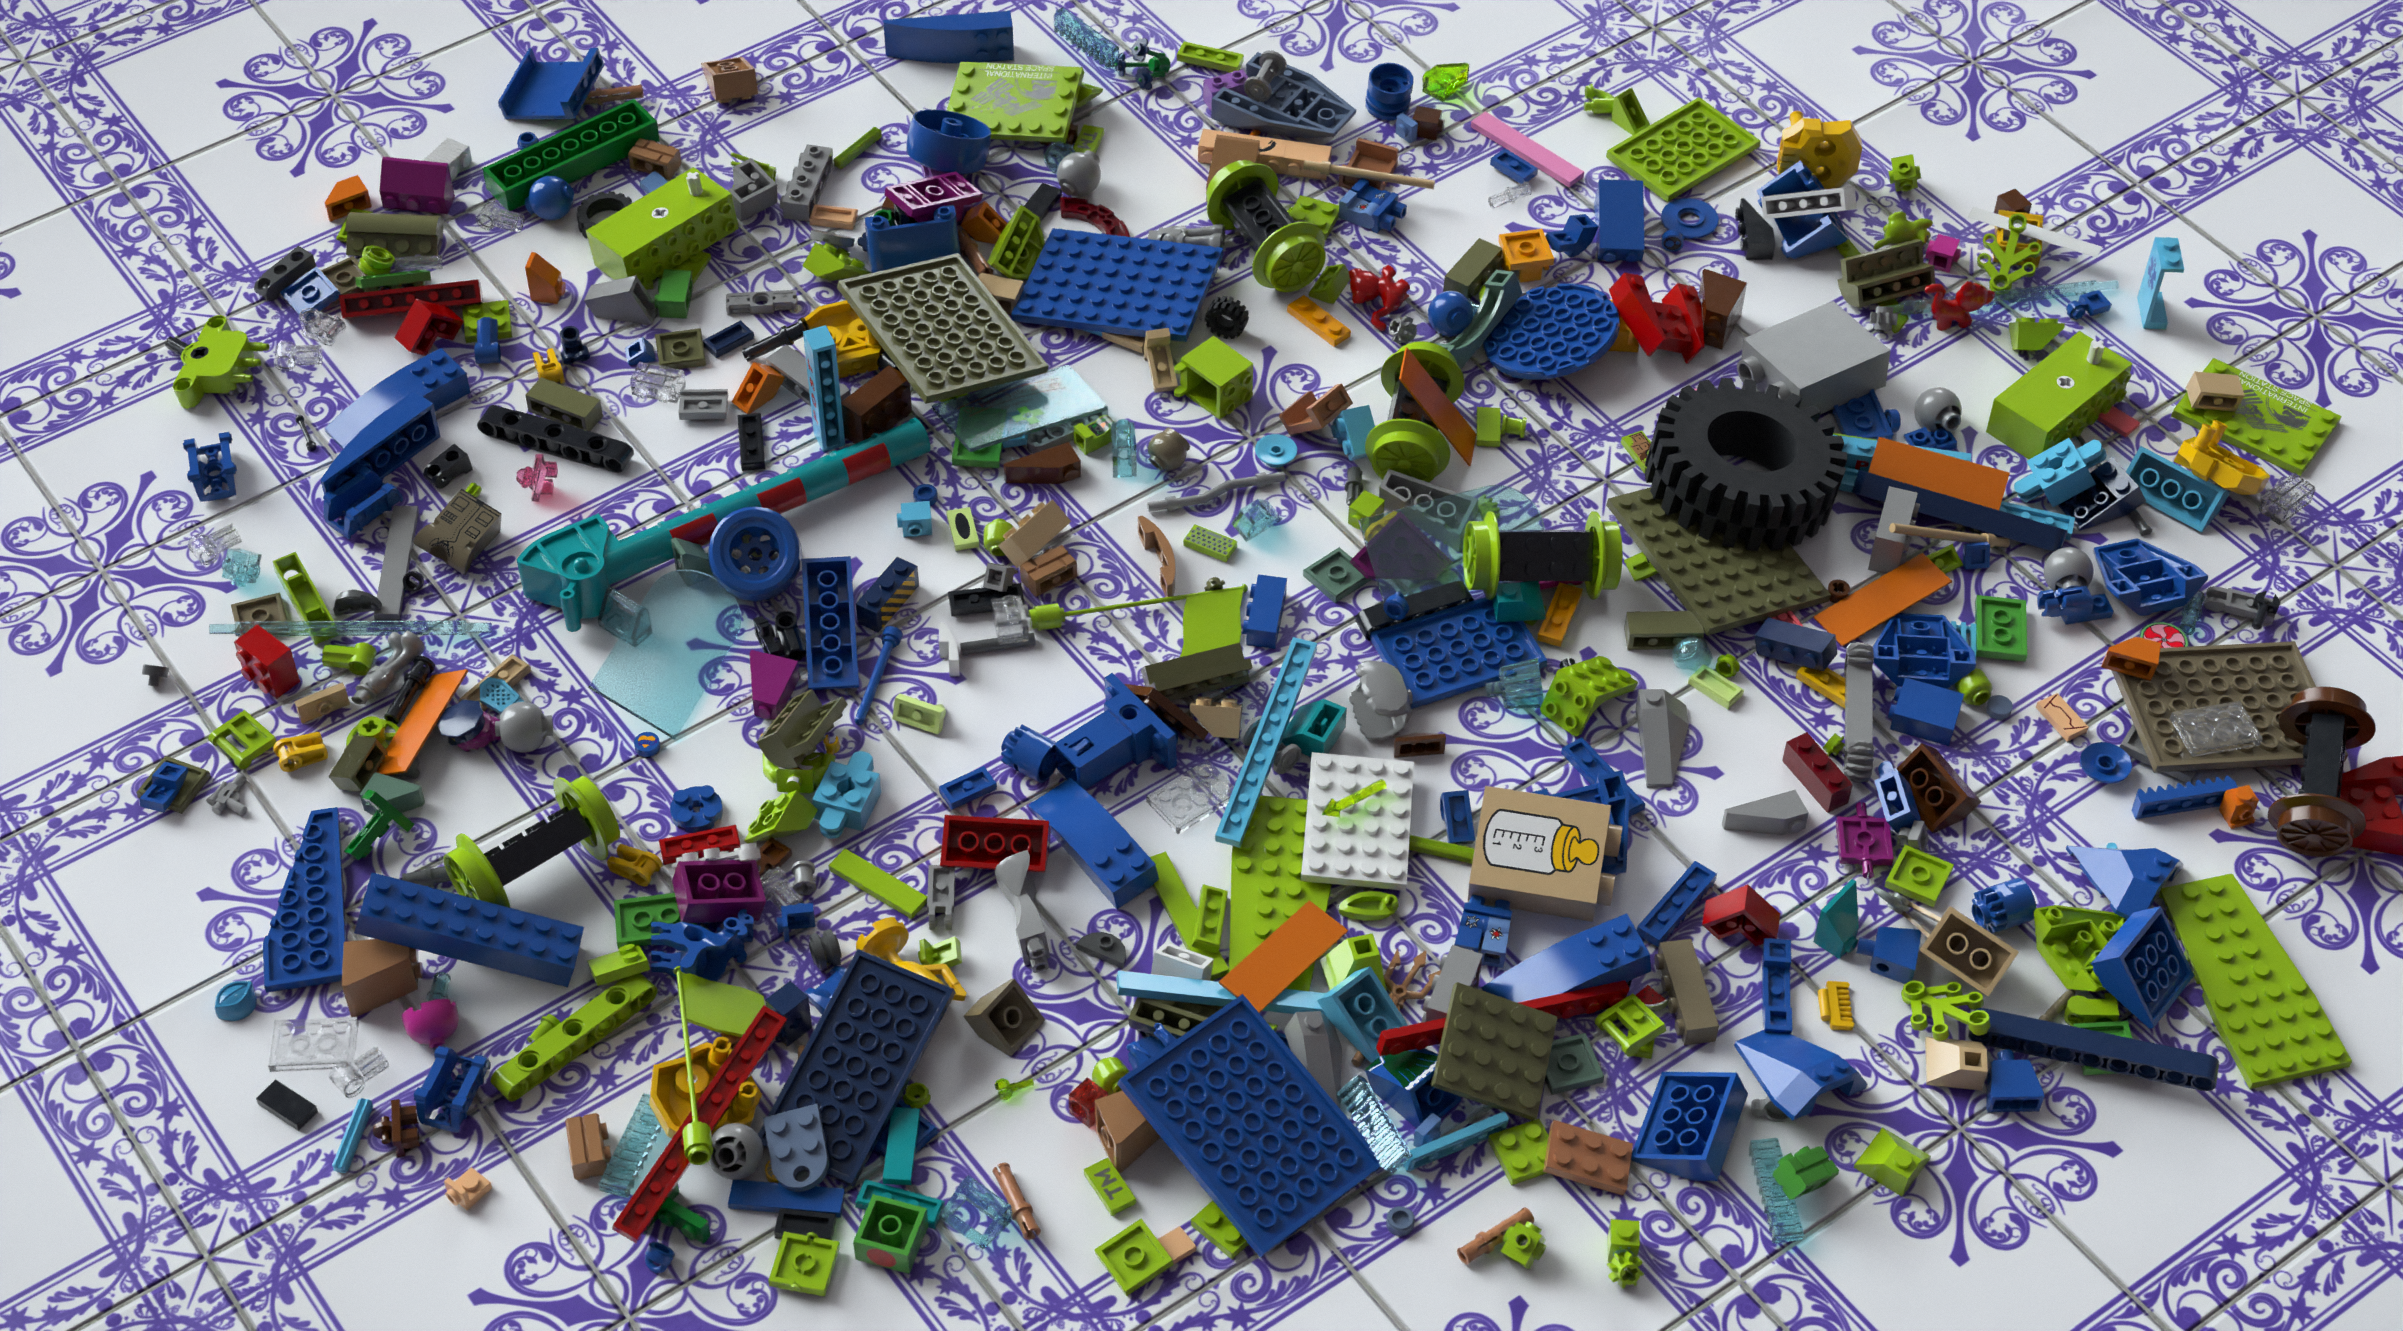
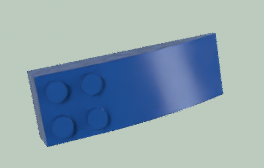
M1011 11L883 20L885 53L888 57L950 64L1014 60Z
M440 348L403 367L365 392L324 428L325 432L344 449L370 422L413 391L432 402L436 412L471 393L467 373Z
M413 391L370 422L345 446L320 481L324 494L330 490L334 492L358 475V471L364 466L376 472L382 480L439 439L441 436L433 403Z
M851 556L801 559L809 690L859 688Z
M1068 778L1028 805L1029 809L1039 820L1049 821L1053 837L1116 909L1137 897L1159 880L1156 864L1115 818L1071 778Z
M1626 913L1577 933L1540 951L1505 971L1481 987V990L1518 1003L1624 980L1627 982L1651 972L1650 954Z

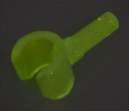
M1002 1078L995 1082L996 1090H1001L998 1092V1095L1003 1100L1011 1098L1013 1091L1034 1085L1033 1079L1010 1084L1007 1079Z

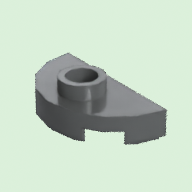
M348 590L341 592L336 597L333 611L335 615L381 610L382 603L370 593L360 590Z
M1105 932L1090 933L1083 936L1076 943V949L1122 969L1125 966V946L1113 934Z

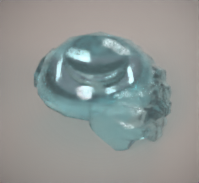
M1057 141L1046 150L1044 162L1053 173L1057 174V169L1062 159L1076 151H1074L1071 145Z

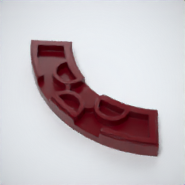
M1060 197L1061 218H1073L1088 222L1097 227L1103 234L1130 237L1124 222L1120 221L1114 215V212L1105 206L1088 203V200Z

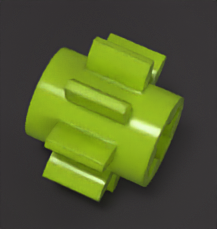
M1626 1250L1625 1254L1618 1255L1614 1253L1611 1263H1607L1609 1269L1613 1271L1608 1277L1612 1282H1618L1623 1289L1626 1287V1284L1636 1286L1640 1276H1644V1273L1638 1268L1643 1262L1638 1256L1633 1258L1629 1250Z

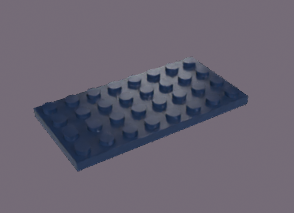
M857 949L768 1116L818 1104L829 1156L827 1176L852 1187L855 1186L955 995V990ZM763 1124L758 1135L762 1141L763 1148L768 1149Z

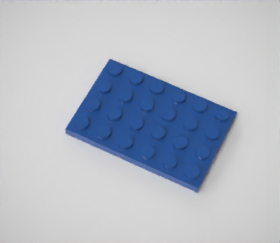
M1486 597L1370 632V640L1382 661L1397 668L1402 675L1406 689L1411 690L1413 697L1412 704H1410L1411 709L1547 667L1548 660L1523 621L1496 622L1493 601L1488 600Z

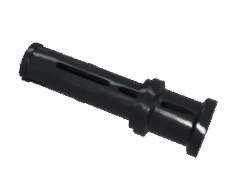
M803 317L799 318L798 322L788 327L782 326L776 334L743 348V356L747 358V362H750L785 344L791 346L794 344V341L803 337V331L810 330L809 325Z
M419 655L414 658L413 667L405 673L404 684L384 715L385 720L397 725L416 692L424 688L427 676L435 670L433 661L425 656Z

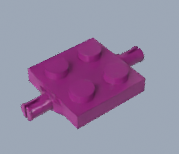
M1861 802L1855 805L1857 815L1851 817L1837 816L1836 832L1840 864L1862 865L1863 877L1867 879L1868 876V879L1874 877L1873 865L1892 866L1891 832L1886 818H1875L1867 815L1866 803L1863 802L1861 806Z

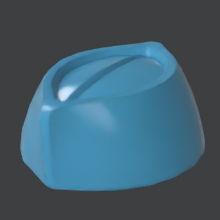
M236 981L220 989L215 999L217 1017L228 1021H238L249 1016L254 1011L257 1003L253 983L251 981Z

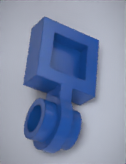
M2099 290L2080 295L2079 300L2070 302L2066 310L2070 318L2077 320L2083 317L2086 311L2090 316L2107 312L2112 304Z

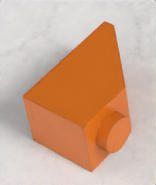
M358 175L337 182L324 202L330 222L348 216L352 208L364 210L372 207L368 189Z
M984 201L966 212L960 226L976 241L995 245L1008 223Z
M531 252L525 266L531 301L558 304L561 295H564L566 290V284L562 281L561 272L539 254Z
M753 362L732 403L745 413L751 414L775 397L785 377L770 366Z
M2137 636L2109 647L2101 667L2151 681L2158 666L2161 643Z

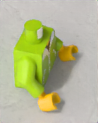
M825 735L826 738L823 740L826 753L813 752L806 756L799 767L792 769L774 765L762 753L764 776L770 782L776 784L778 792L790 793L797 790L799 793H813L820 785L831 761L835 762L836 756L834 753L840 750L838 736H836L834 743L829 744V737Z

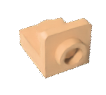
M472 1167L455 1182L449 1177L444 1181L447 1190L445 1195L448 1200L455 1206L460 1204L467 1211L492 1189L491 1182Z

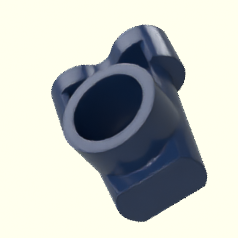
M574 326L564 327L560 331L563 363L570 365L576 361L588 360L590 353L588 347L582 344L579 330Z

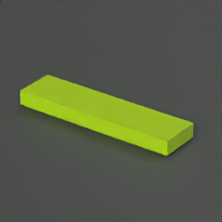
M845 848L828 865L830 872L910 919H913L927 904L926 895Z

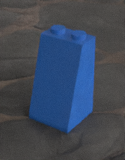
M1599 179L1594 201L1595 223L1599 226L1596 232L1597 260L1607 262L1615 260L1627 262L1642 261L1645 250L1643 181Z

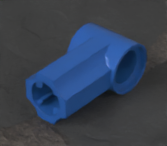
M482 317L480 320H477V343L474 346L476 364L501 362L497 319Z

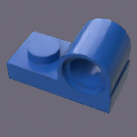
M1469 791L1443 792L1440 797V812L1442 820L1446 824L1448 843H1474L1475 834Z

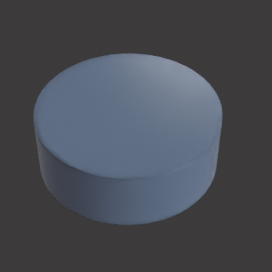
M1994 695L1988 699L1986 712L1994 719L2004 720L2011 715L2013 704L2005 696Z
M1402 1206L1392 1208L1386 1218L1387 1229L1396 1236H1405L1412 1232L1415 1223L1413 1212Z

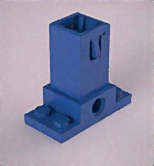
M1113 673L1104 677V694L1106 699L1104 712L1055 743L1057 770L1066 779L1071 778L1084 790L1131 760L1136 765H1139L1153 756L1158 764H1163L1168 770L1177 766L1176 734Z

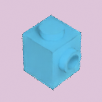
M929 501L901 503V513H897L898 528H903V537L932 535Z

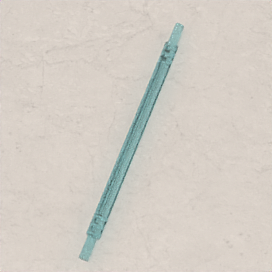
M2091 280L1994 291V299L1990 304L1984 306L2079 296L2096 290L2118 289L2119 283L2117 280L2102 282ZM1956 296L1944 297V299L1954 300ZM1934 298L1904 301L1898 305L1882 307H1893V313H1900L1901 315L1932 312L1931 304Z
M467 620L236 621L235 624H209V634H235L236 637L244 635L257 624L273 636L390 635L392 632L403 635L406 631H410L415 635H467V633L492 632V623H467Z

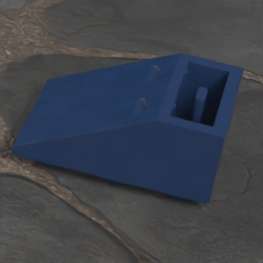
M2112 457L2090 473L2096 483L2094 486L2062 502L2058 506L2067 516L2075 517L2074 525L2081 531L2126 516L2145 503L2146 499L2139 486Z

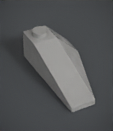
M1639 689L1636 716L1646 786L1672 787L1689 727L1686 705L1664 689Z
M1321 1011L1296 1012L1284 1028L1289 1048L1340 1108L1342 1047L1336 1028Z

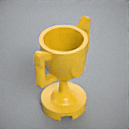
M895 917L876 921L872 924L875 930L867 935L866 938L863 934L859 936L856 942V951L859 949L883 960H889L890 963L943 984L935 976L941 974L948 986L955 990L952 1000H965L966 991L946 964L920 965L913 961H902L898 953L906 945L909 932L902 922H897Z

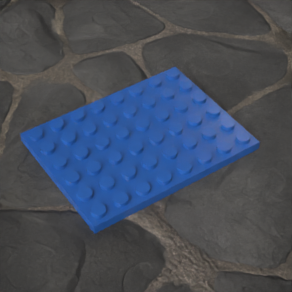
M1052 228L1024 286V290L1011 313L1012 321L1145 337L1146 331L1169 328L1171 341L1187 342L1222 261L1224 250L1223 248Z
M1243 994L1120 1078L1117 1083L1260 1258L1385 1164L1380 1155Z

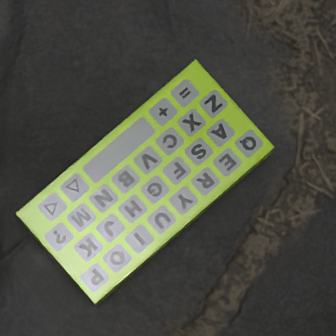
M1194 524L1184 538L1183 546L1227 562L1237 548V541Z

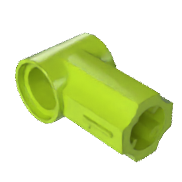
M359 642L355 647L325 645L322 651L323 666L347 668L356 675L365 676L372 667L377 651L375 647L365 642Z

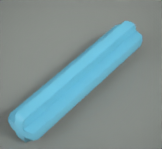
M360 1098L357 1101L332 1164L334 1171L346 1173L349 1170L373 1109L371 1100Z

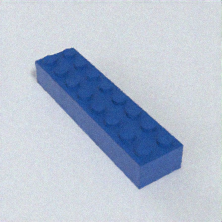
M371 872L354 933L568 987L575 969L584 927Z

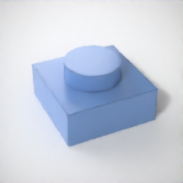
M1401 113L1396 117L1395 133L1410 144L1416 141L1418 123L1404 113Z
M1432 1113L1415 1129L1413 1145L1416 1148L1440 1138L1441 1118Z

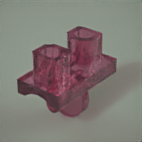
M536 454L533 468L527 466L518 470L516 480L521 484L522 488H528L529 486L533 491L532 501L539 502L540 495L553 494V479H545V477L557 478V463L544 461L543 454Z

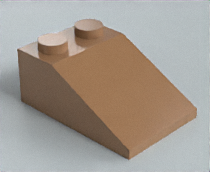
M743 56L701 63L710 92L716 101L719 100L720 103H727L732 101L731 98L751 99L753 95L758 94L755 68Z

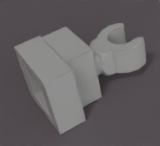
M987 563L983 587L1007 592L1008 586L1016 584L1013 582V576L1015 573H1018V570L1001 564Z

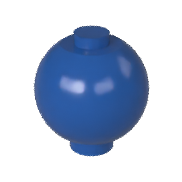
M542 177L530 188L529 197L525 199L526 209L530 214H536L545 220L561 219L570 212L573 206L574 190L566 181L559 177Z
M1445 291L1438 294L1431 301L1428 308V320L1432 328L1437 333L1448 337L1457 336L1462 333L1473 319L1471 302L1465 295L1457 291Z

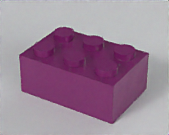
M740 860L678 861L672 884L681 922H724L730 917L738 919V912L742 909H746L747 914L751 915L754 921H759L766 899L756 860L740 862Z

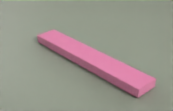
M1486 111L1471 121V128L1570 188L1584 178V171Z

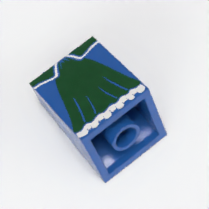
M1426 1048L1403 1051L1397 1055L1380 1056L1365 1068L1371 1090L1415 1128L1421 1125L1432 1113L1439 1118L1443 1117L1461 1101L1458 1095L1431 1087L1438 1054Z

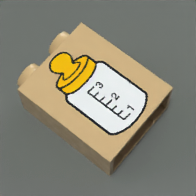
M1485 786L1469 880L1468 902L1472 895H1479L1485 898L1486 905L1495 906L1496 900L1500 899L1509 901L1511 909L1593 922L1596 904L1611 906L1615 875L1601 873L1604 855L1618 857L1623 826L1608 824L1611 805Z

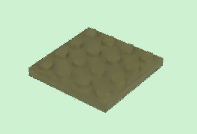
M1456 982L1452 988L1431 1087L1534 1121L1538 1116L1557 1016Z

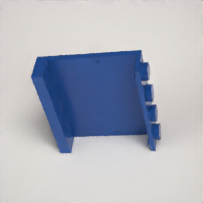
M529 48L502 96L499 98L498 106L504 118L575 119L605 65L599 49L590 48L583 62H537L532 48Z

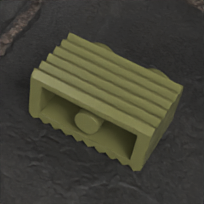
M354 735L349 745L345 747L337 764L332 768L329 778L340 790L362 792L372 775L377 771V768L380 767L382 759H385L387 750L374 737H357Z

